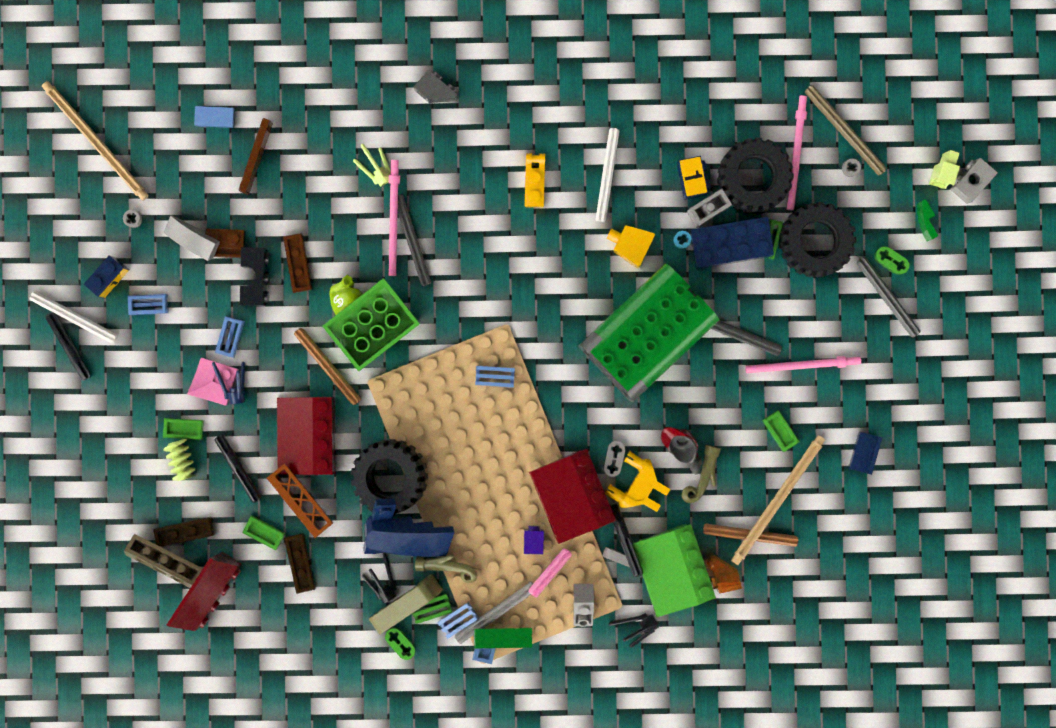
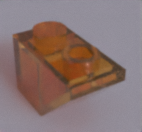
M709 553L710 559H707L709 571L712 570L714 578H711L713 589H717L719 594L742 589L738 569L715 554Z

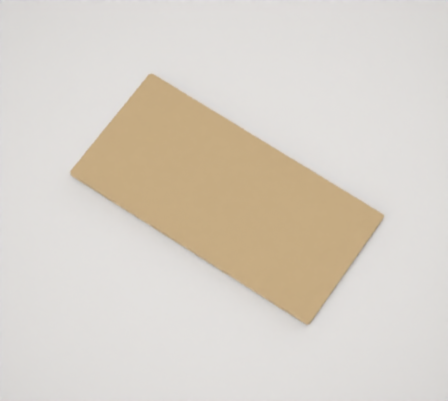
M509 325L500 326L368 380V386L389 438L396 439V441L402 440L407 442L406 445L414 446L416 448L415 452L417 454L421 453L423 456L421 460L427 465L425 473H428V480L425 482L427 487L422 493L421 499L416 502L423 522L432 521L434 527L453 526L454 535L447 556L453 554L454 557L449 561L469 565L477 573L476 581L466 583L461 578V572L444 571L458 608L469 602L480 618L529 582L535 583L563 548L569 550L572 556L538 597L528 596L485 628H532V644L576 627L573 625L574 584H593V619L622 607L621 600L593 531L558 544L529 472L563 457ZM476 366L515 368L514 387L475 385ZM480 370V374L511 376V372ZM480 378L481 382L510 383L509 379ZM528 526H540V529H544L543 555L524 554V529H528ZM468 608L460 612L461 616L469 611ZM472 614L463 619L464 623L473 618ZM473 635V636L470 637V638H471V641H472L473 646H474V635ZM496 648L493 660L522 648Z

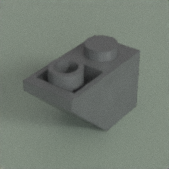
M428 70L413 87L415 92L428 103L456 102L458 100L457 90L451 84H444L442 82L443 78L435 71L432 73Z

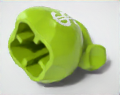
M348 274L342 278L341 282L330 287V302L335 315L363 294L359 289L353 288V278Z

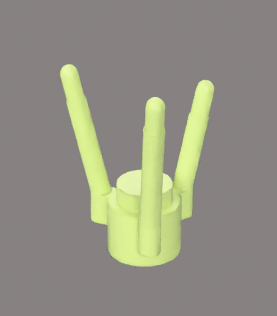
M361 144V148L376 169L373 172L374 175L357 159H353V162L373 180L375 185L379 184L381 187L389 182V175H391V169L382 148H379L384 167L379 168L364 144Z

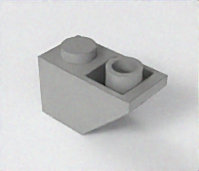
M574 584L573 625L581 627L593 626V584Z

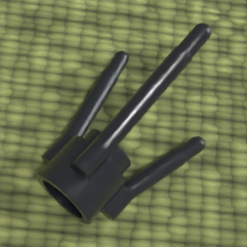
M384 552L383 558L390 586L388 583L382 585L372 569H369V572L379 587L378 589L366 575L363 574L362 578L375 592L378 599L386 603L397 596L394 592L397 588L393 581L387 555Z
M646 613L609 622V625L613 626L642 620L639 622L641 629L623 639L626 642L644 632V634L629 645L630 648L659 628L653 614L647 616Z

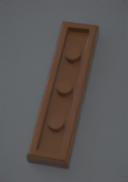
M265 118L261 121L238 189L246 195L250 194L273 125L270 120Z

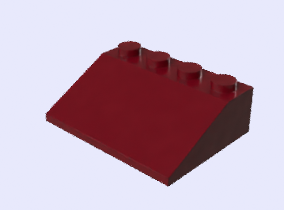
M335 397L277 398L278 468L286 463L294 475H333L336 473ZM282 470L279 474H288V473H287L285 470Z
M587 449L574 452L529 472L558 544L616 521Z
M223 551L211 557L166 625L196 631L200 627L203 629L209 621V618H207L211 611L214 612L219 606L220 602H218L220 596H225L231 586L228 585L232 579L235 580L240 574L241 570L239 567L241 563Z

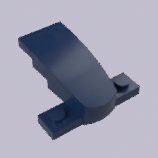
M395 498L375 499L372 515L366 520L364 527V554L385 552L419 557L447 556L454 535L453 526L434 527L432 521L413 523L412 517L392 519L396 508Z

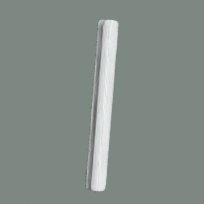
M616 128L609 129L596 213V221L605 222L607 217L620 132Z
M36 291L31 294L30 300L110 343L116 341L118 336L116 333Z

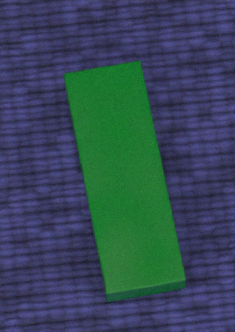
M532 628L474 629V649L532 648Z

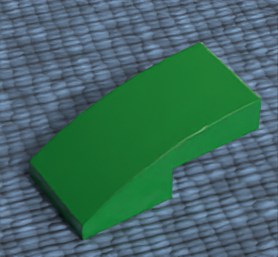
M924 199L917 203V216L923 236L928 242L938 237V234L929 220L935 214L927 200Z

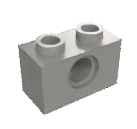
M981 158L969 161L964 167L966 171L962 175H957L955 185L950 188L966 204L973 202L998 173ZM970 175L975 178V184L969 182Z
M720 189L691 207L687 213L697 228L728 209L732 204L723 189Z

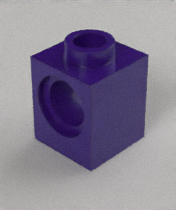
M528 526V529H524V554L543 555L544 529H540V526Z

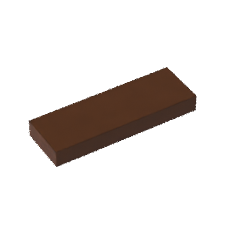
M303 234L283 236L293 293L313 290Z

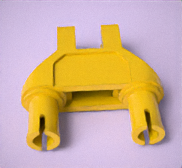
M629 451L627 455L633 458V460L625 457L624 462L638 469L637 476L627 492H622L612 486V484H609L607 488L614 493L605 490V495L617 501L621 508L644 504L657 512L661 505L648 498L649 494L654 488L667 496L670 489L657 481L650 459H642Z

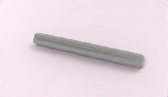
M529 582L478 620L455 635L457 642L462 644L474 635V629L485 628L530 596L529 589L534 583Z

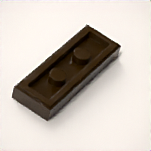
M211 516L153 529L156 545L160 547L215 535Z
M304 533L284 537L296 594L315 590L316 586Z

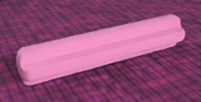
M563 548L530 587L529 593L534 597L540 595L572 556L569 550Z

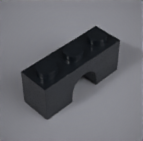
M241 247L240 267L252 268L256 275L255 281L251 285L240 286L239 305L266 307V302H269V291L266 290L267 283L270 282V273L267 272V264H270V253H267L268 250L265 248Z

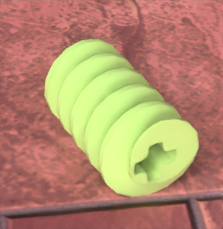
M187 439L169 443L164 448V451L170 452L166 459H173L168 465L175 466L170 471L173 474H177L172 478L173 481H181L197 476L191 475L196 470L189 467L193 460H187L191 453L184 452L189 446L182 445Z

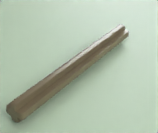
M813 85L805 90V94L874 172L877 175L883 174L887 169L885 165Z

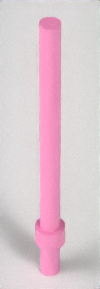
M799 96L798 110L795 114L797 122L792 157L793 168L791 169V173H794V179L791 181L792 187L788 192L787 210L792 211L795 208L804 120L807 119V96Z
M391 160V175H389V183H391L389 276H396L398 184H400V176H398L399 160Z
M837 356L836 359L745 366L746 373L832 366L843 368L846 365L861 364V357L846 358L845 356Z

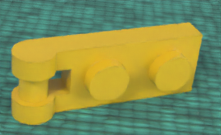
M526 153L525 207L544 208L545 154L532 155V153ZM532 163H539V168H531Z

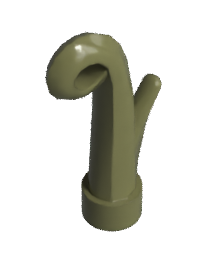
M706 444L697 489L693 486H687L683 489L681 496L685 502H697L703 496L709 480H711L713 487L716 486L715 465L716 459L720 454V448ZM692 491L694 495L688 497V493Z
M453 554L439 558L416 557V571L461 572V578L466 583H472L477 579V573L471 566L449 561L453 559Z

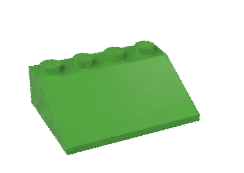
M383 278L322 327L355 368L360 371L420 323Z
M682 524L633 543L644 571L643 578L656 617L697 606L716 598L691 524Z

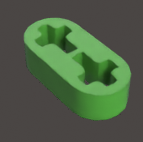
M889 247L878 248L874 253L875 261L896 275L904 274L909 269L908 260ZM886 251V256L890 258V260L886 258L881 260V255L879 253ZM893 261L896 263L903 262L902 267L904 269L897 270V265Z
M389 628L385 635L387 643L400 658L404 660L411 659L416 651L415 645L400 628ZM390 632H392V633H396V632H397V633L399 634V635L397 636V638H398L399 641H400L399 643H398V641H397L396 639H393V640L390 639V636H391V633H390ZM401 644H403L406 648L411 647L410 655L408 653H406L405 655L402 653L404 649L401 646Z

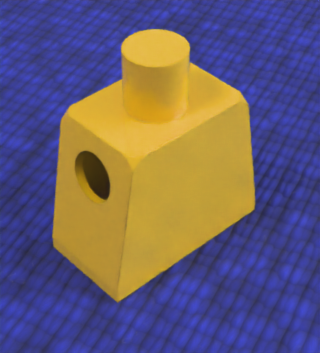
M625 225L622 233L611 228L606 239L617 243L613 250L614 253L634 267L639 268L655 234Z

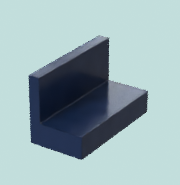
M858 432L848 468L872 475L882 437Z

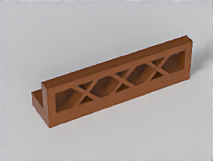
M286 463L267 477V480L314 538L333 524L332 520ZM282 470H285L289 475L288 483H284L278 476ZM291 486L300 488V498H296L290 491ZM303 501H309L313 504L312 513H308L302 506ZM315 516L323 517L327 524L320 528L314 521Z

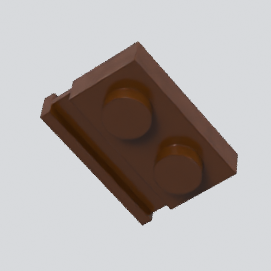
M206 229V235L220 241L214 257L241 258V247H245V230Z

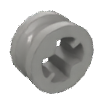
M849 159L842 165V172L848 177L857 175L861 169L860 162L856 159ZM848 163H849L850 165H853V164L855 165V167H856V168H854L855 172H853L852 170H851V171H848V170H847V168L849 167V166L847 165Z
M128 210L123 215V222L131 228H136L141 225L142 216L135 210ZM135 214H136V217H135L136 222H135V223H133V222L129 223V221H130L129 216H130V215L135 216Z

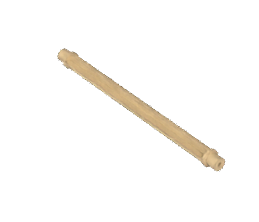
M49 81L43 83L42 87L46 94L51 97L132 189L134 194L139 196L142 201L146 200L149 195L145 188L131 175L58 92L56 87L52 86Z
M818 435L811 442V445L783 483L774 499L767 506L738 550L735 551V555L731 560L733 563L739 565L742 559H745L755 541L762 534L818 451L822 448V444L825 441L823 437Z

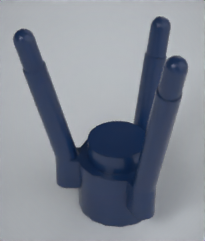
M212 362L225 399H229L230 404L245 402V362H241V374L240 371H236L237 387L229 388L230 392H228L216 363Z

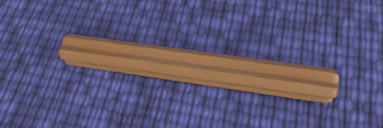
M303 328L297 329L294 333L296 338L351 404L356 405L360 402L361 398L305 330Z
M704 524L703 526L704 534L743 540L751 531L749 529ZM763 531L756 541L796 547L798 537Z

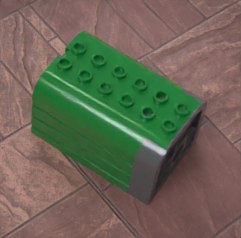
M665 263L583 340L578 347L630 402H634L719 321V318L707 303L690 288L689 284L672 267Z

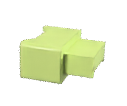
M950 150L942 154L940 163L933 168L929 185L946 189L948 184L955 185L960 166L956 165L959 156L958 152Z

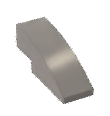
M173 215L170 216L164 233L169 238L207 261L214 258L220 241L206 235L205 231Z

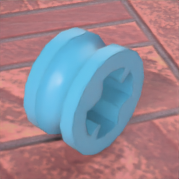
M679 231L674 236L673 241L676 247L684 249L690 245L692 238L688 232ZM685 235V239H688V241L684 242L683 245L679 244L680 240L677 241V238Z

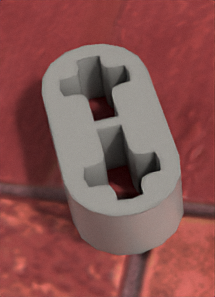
M613 441L608 445L604 472L610 477H615L621 472L625 454V446L622 442ZM619 444V448L622 451L618 452L616 458H614V451L611 450V447ZM612 460H616L615 466L618 469L610 473L607 466L612 464Z
M605 547L603 557L629 567L625 553Z

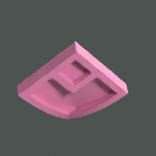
M201 358L187 394L228 406L229 399H225L224 392L212 366L214 361ZM215 362L228 392H230L229 388L234 387L236 371H239V369Z

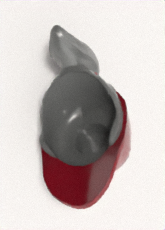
M665 427L661 433L662 443L678 461L691 464L690 470L693 474L697 475L702 464V458L697 453L698 444L695 437L686 429L678 430L673 427Z

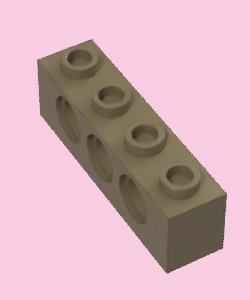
M136 534L133 535L124 550L126 556L191 588L203 569Z

